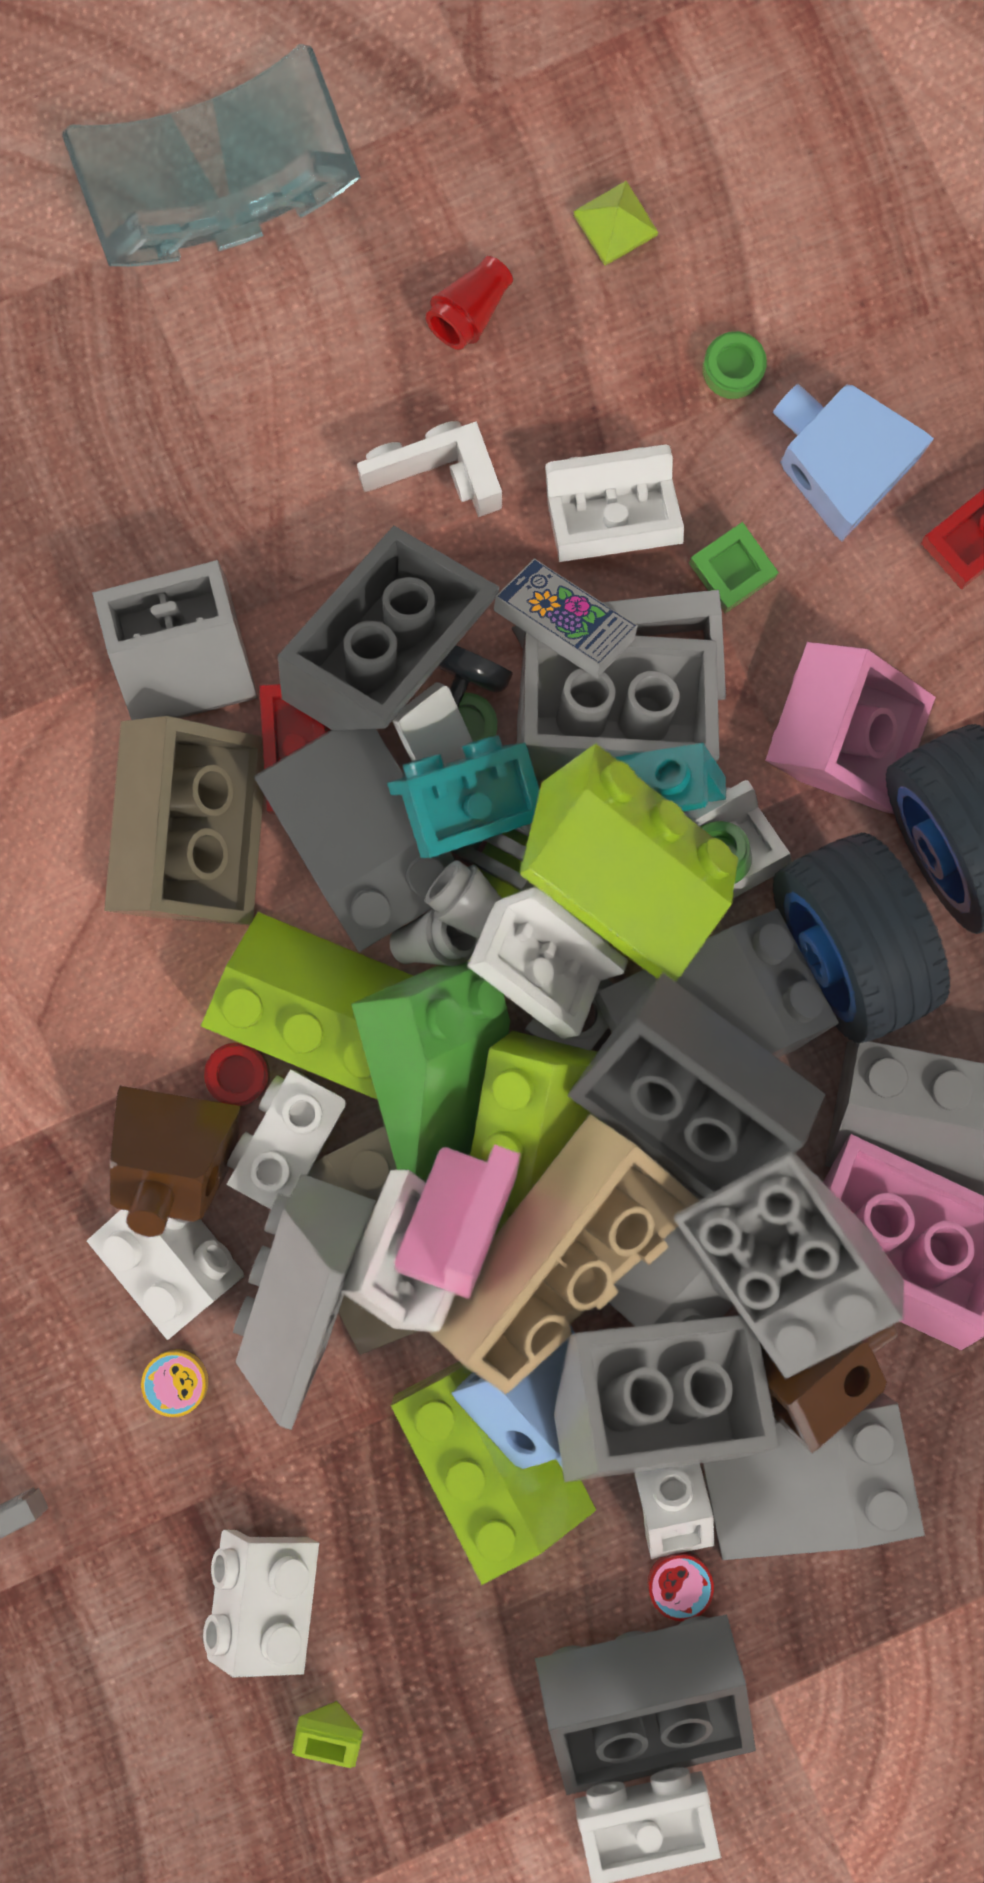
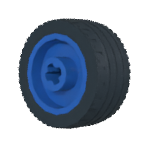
M969 724L947 732V734L905 754L888 767L885 780L889 801L897 824L927 883L945 909L963 928L971 931V933L979 934L984 932V727H981L979 724Z
M861 832L838 839L794 860L775 874L773 878L775 909H778L835 1014L839 1022L835 1025L836 1028L850 1041L852 1040L858 1044L883 1037L928 1015L948 1000V995L950 994V972L942 940L933 917L907 870L902 866V863L896 858L895 854L877 837Z

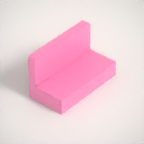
M494 1144L488 1162L449 1148H442L438 1153L395 1258V1270L469 1299L516 1180L520 1154Z

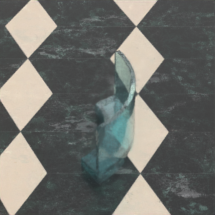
M304 44L297 45L274 65L247 82L197 105L169 114L126 123L107 125L71 124L62 133L108 265L113 267L147 266L177 262L181 258L179 249L214 240L218 251L244 244L264 236L260 224L294 208L297 215L302 218L328 203L361 178L314 50L310 45Z

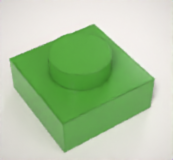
M743 522L696 553L689 561L690 566L708 591L719 590L721 609L724 614L775 580L779 574Z

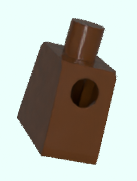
M119 1086L110 1156V1204L116 1209L128 1211L126 1223L134 1233L145 1237H156L165 1231L169 1218L191 1222L203 1218L230 1168L227 1166V1163L238 1143L240 1106Z
M891 1325L788 1378H785L760 1342L773 1416L811 1454L821 1448L884 1392L887 1381L874 1353L897 1338L898 1334L895 1326Z

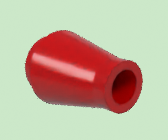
M486 256L475 268L433 296L430 300L431 309L426 313L425 318L434 335L444 344L456 350H462L468 343H477L503 294L513 283V276L510 270L497 258Z

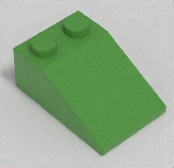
M463 962L456 966H435L351 1003L397 1170H409L425 1183L442 1148H449L468 1156L471 1155L489 1048L509 1034L510 1018L504 994L468 967L469 962Z

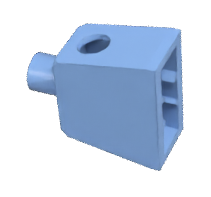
M797 384L784 396L773 411V414L797 435L787 447L780 462L784 471L834 535L841 541L855 529L916 464L934 439L915 424L857 387L849 384L845 385L825 407Z
M570 1324L571 1333L573 1335L575 1334V1332ZM569 1338L507 1394L497 1389L475 1372H472L451 1393L458 1404L496 1446L519 1468L525 1469L554 1459L562 1467L554 1410Z

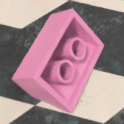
M851 1134L846 1139L823 1183L868 1227L903 1278L904 1308L903 1319L900 1322L959 1350H963L984 1337V1196Z

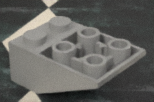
M792 1151L674 1215V1220L785 1378L903 1319V1278L868 1227Z

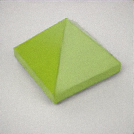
M627 181L573 212L575 219L604 266L658 236L657 229Z
M335 1701L299 1717L292 1753L298 1757L352 1769V1767L356 1766L363 1730L343 1707Z

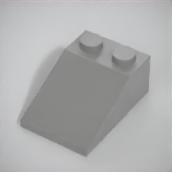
M881 1393L829 1441L812 1454L774 1418L780 1448L741 1458L703 1463L722 1560L860 1549L925 1536L898 1403L884 1393Z

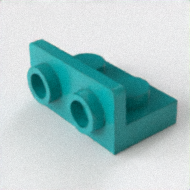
M496 735L463 745L462 749L465 757L446 764L443 763L441 754H437L403 765L406 777L388 782L387 785L391 796L402 795L421 858H431L533 822L540 790L526 742L502 745L500 736Z
M704 743L614 757L629 765L641 780L666 800L676 803L682 811L702 809L707 806L708 802L726 800V776Z

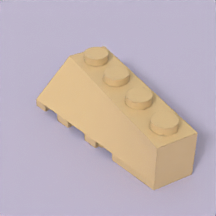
M590 1114L492 1239L470 1298L455 1294L452 1306L445 1317L441 1329L436 1332H428L462 1364L507 1394L572 1335L570 1324L585 1310L593 1307L599 1310L619 1293L614 1284L640 1260L650 1265L668 1248L664 1239L678 1227L674 1220V1215L700 1200L634 1143Z

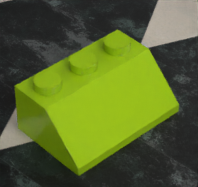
M595 743L542 782L520 875L658 979L664 973L676 982L732 904L738 857L731 852L723 841L713 838L688 818L676 803L666 800L641 780L629 765L615 759Z
M257 912L224 969L201 1027L377 1099L351 1003L406 980L413 975Z
M511 1031L489 1048L470 1156L488 1162L494 1144L520 1154L516 1180L493 1238L590 1114L593 1115L571 1099L568 1094L598 1052L517 1031Z
M458 1361L395 1394L391 1407L480 1583L483 1585L542 1554L594 1513L596 1508L582 1480L564 1481L563 1469L556 1459L522 1469L515 1466L451 1394L473 1372Z

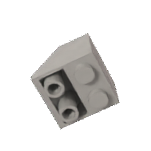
M218 560L92 592L107 653L131 720L161 716L183 718L258 698L228 581Z

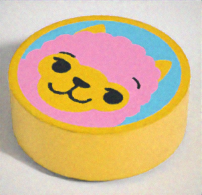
M179 1349L165 1351L154 1358L145 1368L141 1380L142 1394L148 1406L156 1413L166 1417H180L190 1413L202 1402L208 1389V1373L202 1361L194 1354Z

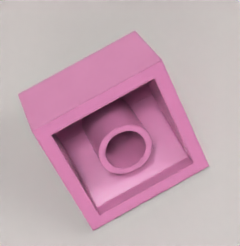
M807 642L799 667L794 674L793 683L778 726L773 733L772 743L765 761L802 783L877 810L894 814L886 788V770L905 754L918 748L935 696L868 649Z

